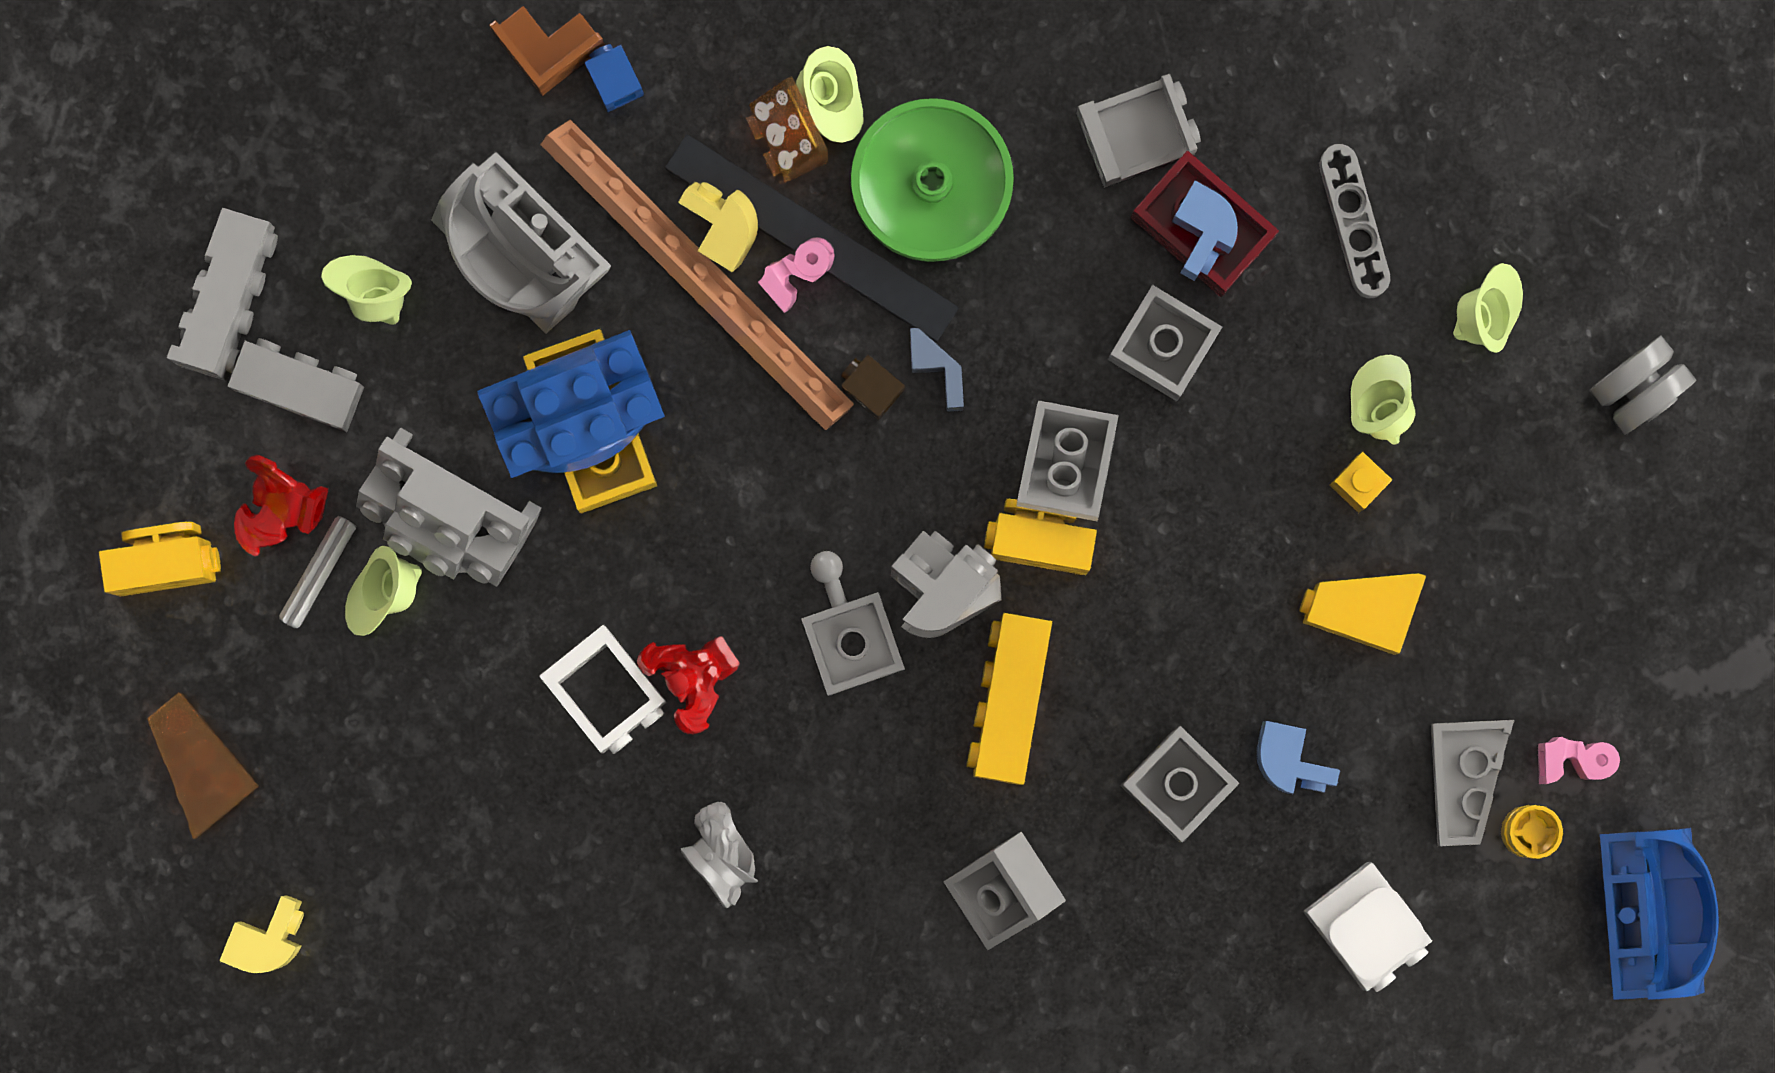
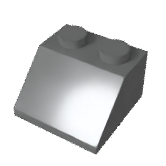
M1022 832L944 881V884L987 950L1037 922L1066 901Z

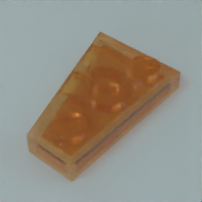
M178 692L147 718L164 764L167 765L179 803L182 804L193 839H197L259 787L181 692Z

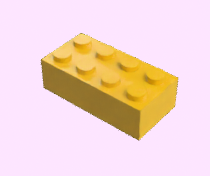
M598 329L525 355L523 358L527 369L531 370L603 341L605 338L601 330ZM620 381L609 385V389L614 388ZM639 433L624 449L611 458L585 469L564 472L577 510L580 513L657 487Z
M1003 613L1000 621L993 620L988 647L995 648L993 662L986 661L984 664L981 687L988 688L986 703L979 702L977 704L974 727L981 728L979 743L972 742L970 744L967 767L974 768L973 777L1024 785L1052 621Z

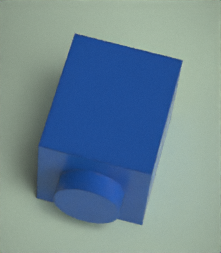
M611 44L602 46L590 53L591 59L584 62L607 112L644 95L642 87L621 45L615 48Z

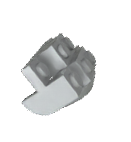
M497 152L479 167L474 163L470 165L450 185L439 200L431 219L446 235L450 252L457 267L473 288L495 305L528 316L546 334L575 308L579 298L599 281L611 267ZM484 202L494 211L492 216H490ZM556 272L561 278L555 277L552 274Z
M402 428L399 429L393 440L386 437L378 449L376 466L359 490L356 507L369 520L376 523L383 522L385 526L383 540L387 541L388 546L392 550L403 556L409 555L423 563L424 567L438 576L446 575L454 580L458 573H468L478 582H489L497 587L530 535L540 514L541 507L529 501L522 513L406 448L413 434ZM401 480L406 482L402 489L400 488L399 481ZM482 526L485 527L488 533L490 534L486 536L475 537Z
M922 531L908 550L891 567V577L918 599L916 604L903 618L905 622L901 628L919 637L936 638L1001 601L1000 575L997 574L998 570L993 567L996 559L979 545H976L973 550L968 545H965L958 555L953 556L950 552L954 546L936 531L931 536Z

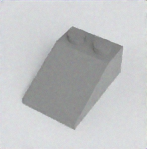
M1038 401L1016 506L1098 521L1115 439L1118 415Z

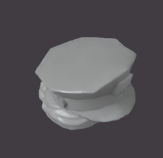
M715 802L702 808L695 815L694 824L700 831L702 838L693 846L681 848V853L693 869L706 881L722 906L729 908L732 905L735 906L741 895L740 887L745 882L756 883L758 880L754 878V855L736 830L729 807L723 802Z

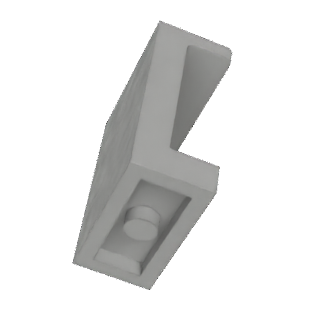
M1170 74L1161 76L1159 81L1098 103L1091 101L1078 106L1076 114L1104 188L1177 162L1187 150L1192 155H1195L1197 151L1196 143L1201 142L1200 134L1193 119L1187 121L1182 108L1183 105L1187 104L1185 93L1179 81L1173 83Z

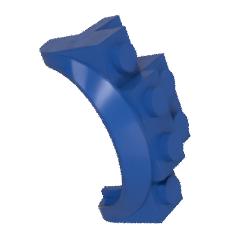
M630 330L477 391L511 478L531 470L563 473L597 465L624 449L646 424L665 417ZM621 381L614 388H612L611 390L609 389V385ZM530 417L532 419V421L529 422H520Z
M1691 828L1600 834L1613 999H1667L1696 996L1704 993V977L1712 962L1717 944L1719 916L1714 883L1706 863L1692 843ZM1647 862L1649 865L1650 872H1647ZM1657 954V962H1656V969H1655V957H1654V955Z

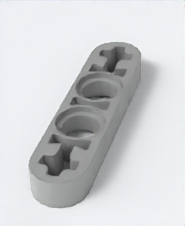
M1334 144L1328 147L1321 156L1319 162L1321 176L1352 285L1360 296L1376 298L1389 286V268L1357 156L1349 146ZM1334 153H1338L1340 159H1348L1349 164L1343 168L1345 180L1354 177L1355 183H1345L1334 189L1332 182L1338 183L1340 181L1338 170L1328 166V163L1333 159ZM1345 191L1356 193L1360 198V208L1354 213L1344 212L1338 205L1339 195ZM1355 230L1366 231L1371 237L1370 248L1362 252L1354 250L1349 243L1351 232ZM1372 254H1376L1377 260L1369 262L1371 272L1375 275L1380 274L1382 280L1376 284V290H1371L1369 284L1362 285L1361 278L1366 275V268L1364 262L1356 266L1354 260L1366 259Z

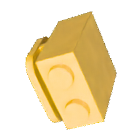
M1006 499L1004 511L1014 515L999 513L996 522L989 521L984 548L991 549V555L996 560L1086 575L1090 571L1097 530L1066 525L1064 523H1074L1076 517L1016 506L1017 499Z
M179 522L121 532L122 541L133 544V546L99 551L104 591L121 597L216 582L215 572L221 571L217 547L211 548L210 541L196 536L202 533L201 526L194 522Z

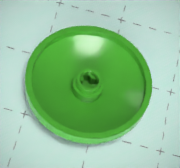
M932 98L901 104L875 121L857 147L851 172L852 195L856 210L863 224L873 237L882 245L901 256L931 262L945 261L963 256L986 242L998 229L1008 211L1014 179L1013 166L1007 146L996 128L985 117L963 104Z

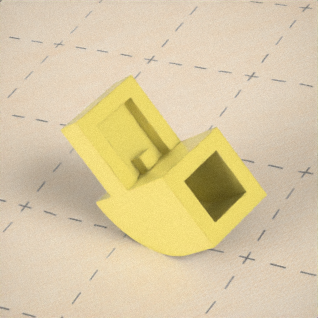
M695 182L686 188L678 203L713 224L698 252L733 272L743 263L756 239L758 231L756 211L747 196L738 189L725 200L721 198L723 194L716 187L704 182L701 184Z
M281 896L267 932L244 922H235L220 962L251 973L269 972L288 964L297 955L302 946L287 940L289 934L295 935L302 922L304 912L299 911L302 901L289 896Z

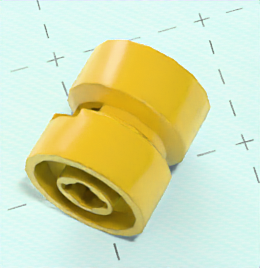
M1525 805L1517 807L1507 814L1502 822L1501 836L1504 845L1511 853L1518 857L1539 859L1547 857L1557 850L1562 842L1563 828L1561 820L1552 810L1544 806Z

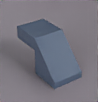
M910 328L912 373L944 372L947 412L963 411L961 365L919 328Z

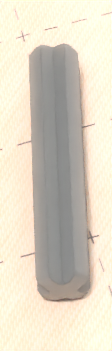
M340 516L334 519L280 613L279 619L293 628L300 627L356 529L352 522Z

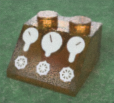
M792 76L783 80L749 104L752 116L747 117L746 121L755 140L763 137L769 150L763 156L773 176L780 174L784 183L828 163L827 147Z

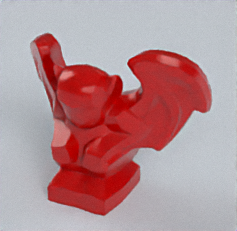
M260 455L249 457L245 463L246 467L258 475L252 486L254 497L252 503L262 507L258 514H254L246 503L242 504L235 515L234 530L240 546L249 554L258 556L260 547L272 546L284 541L287 537V527L297 525L301 532L309 534L323 518L329 488L319 486L310 490L306 484L296 481L278 469L277 464L272 460Z
M722 636L715 637L706 643L701 650L690 652L686 649L685 644L656 646V643L652 642L641 650L637 658L639 669L647 676L655 674L657 669L666 671L661 674L665 677L669 691L679 698L680 703L686 699L685 709H677L674 713L676 725L686 734L700 733L709 727L706 721L719 698L713 687L718 680H724L734 673L740 664Z

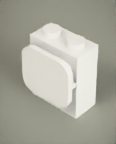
M1366 862L1303 911L1362 990L1365 991L1373 987L1378 992L1396 978L1392 973L1404 963L1408 967L1417 963L1428 954L1425 947L1432 942L1419 920L1399 894L1391 888L1372 862Z

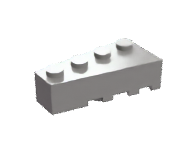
M222 208L205 253V262L210 263L208 271L202 269L196 277L192 288V299L196 301L194 309L190 308L187 312H183L178 326L181 330L180 339L182 340L180 347L171 345L167 359L181 368L227 381L229 372L233 373L241 350L237 349L241 334L247 335L252 324L254 313L249 311L253 296H259L264 286L266 274L261 272L265 258H271L276 248L278 235L273 234L275 227L270 222Z

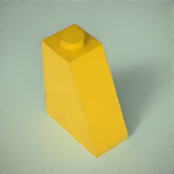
M1417 573L1320 582L1315 585L1314 591L1307 589L1300 606V612L1305 613L1303 623L1393 655L1399 654L1426 576Z

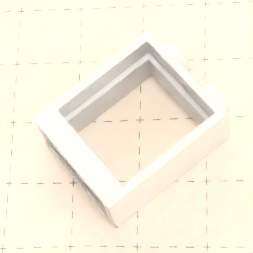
M604 625L540 675V678L600 753H604L608 749L613 754L618 752L632 740L628 733L640 723L645 729L664 714L660 707L667 703ZM608 646L650 700L605 737H602L560 684Z

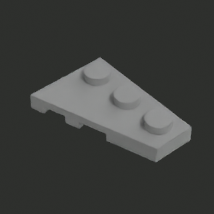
M1514 720L1431 724L1438 846L1481 844L1493 801V792L1499 770H1501L1504 751Z

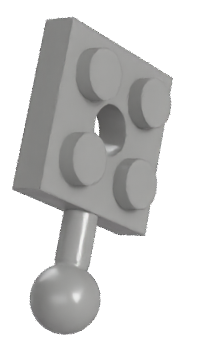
M823 551L815 555L810 565L811 573L817 581L824 583L832 608L801 619L827 695L830 696L905 670L879 593L877 592L847 603L839 580L843 571L840 557L830 551ZM851 632L860 634L865 640L863 652L856 656L847 655L841 648L843 637Z

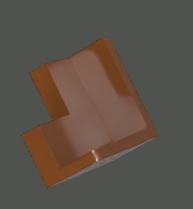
M524 6L501 24H498L496 20L489 24L494 36L542 96L581 67L584 62L590 60V53L605 46L598 32L595 33L580 13L549 37H547Z

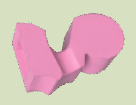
M811 238L799 246L795 256L789 254L783 259L768 265L765 268V274L758 283L785 313L792 307L797 298V289L789 282V276L795 275L810 282L816 281L831 268L835 257L834 249L825 239Z
M1554 737L1549 742L1538 744L1539 784L1558 781L1564 775L1563 762L1567 758L1571 761L1580 779L1585 780L1605 779L1614 774L1619 767V753L1609 743H1591L1584 747L1582 741Z

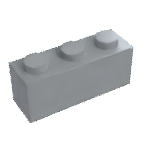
M258 338L256 345L247 341L244 342L228 383L229 388L336 429L348 431L364 386L355 381L357 374L334 366L332 373L317 367L319 360L296 352L294 359L279 353L281 346Z

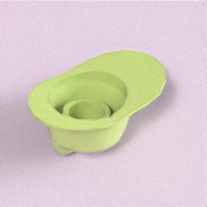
M826 46L816 49L808 56L804 68L796 80L795 91L797 99L802 107L809 112L813 125L821 135L834 142L843 143L850 141L860 132L863 124V108L854 64L848 55L839 48Z
M356 255L339 257L330 261L323 268L321 276L326 287L347 299L356 318L367 322L382 321L391 325L399 321L404 295L410 290L412 285L408 275L372 258Z
M1501 263L1494 266L1487 274L1480 288L1460 298L1457 306V323L1453 332L1456 339L1467 340L1476 345H1484L1489 351L1494 353L1503 350L1508 336L1519 317L1523 301L1522 283L1517 271L1511 265Z
M1383 355L1368 361L1358 370L1351 387V421L1353 427L1358 432L1370 434L1376 439L1388 440L1393 445L1399 443L1400 435L1411 426L1415 418V407L1411 397V374L1407 363L1400 357Z
M380 546L375 549L367 565L348 593L345 605V619L348 628L355 635L365 636L372 633L387 614L402 612L409 608L414 600L416 585L422 574L420 567L397 558L396 553L390 547Z

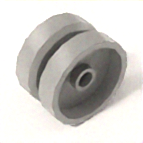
M1661 335L1623 362L1589 390L1601 406H1610L1624 395L1628 397L1629 400L1620 406L1612 417V420L1624 435L1645 421L1650 422L1674 404L1678 400L1677 397L1696 381L1684 364L1675 365L1662 375L1658 374L1657 370L1672 358L1674 352Z

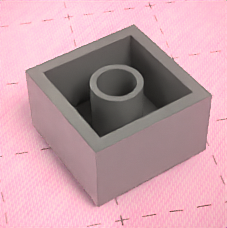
M1152 285L1108 360L1177 401L1207 354L1222 326Z
M1178 726L1120 786L1178 842H1183L1235 789L1239 782L1181 726Z

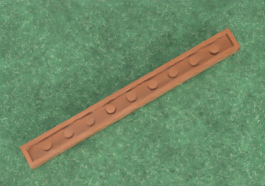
M568 120L545 137L540 145L825 430L850 410L854 403L708 257L698 252L699 248L571 120Z

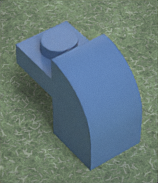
M1194 181L1172 220L1173 223L1200 237L1181 271V274L1195 281L1200 272L1206 275L1210 272L1219 256V253L1213 251L1214 246L1228 254L1230 253L1235 244L1238 230L1236 215L1229 202L1217 192Z
M1263 721L1257 745V762L1262 775L1274 788L1284 793L1293 794L1296 779L1302 780L1301 788L1325 792L1326 785L1337 786L1340 770L1300 762L1306 729Z

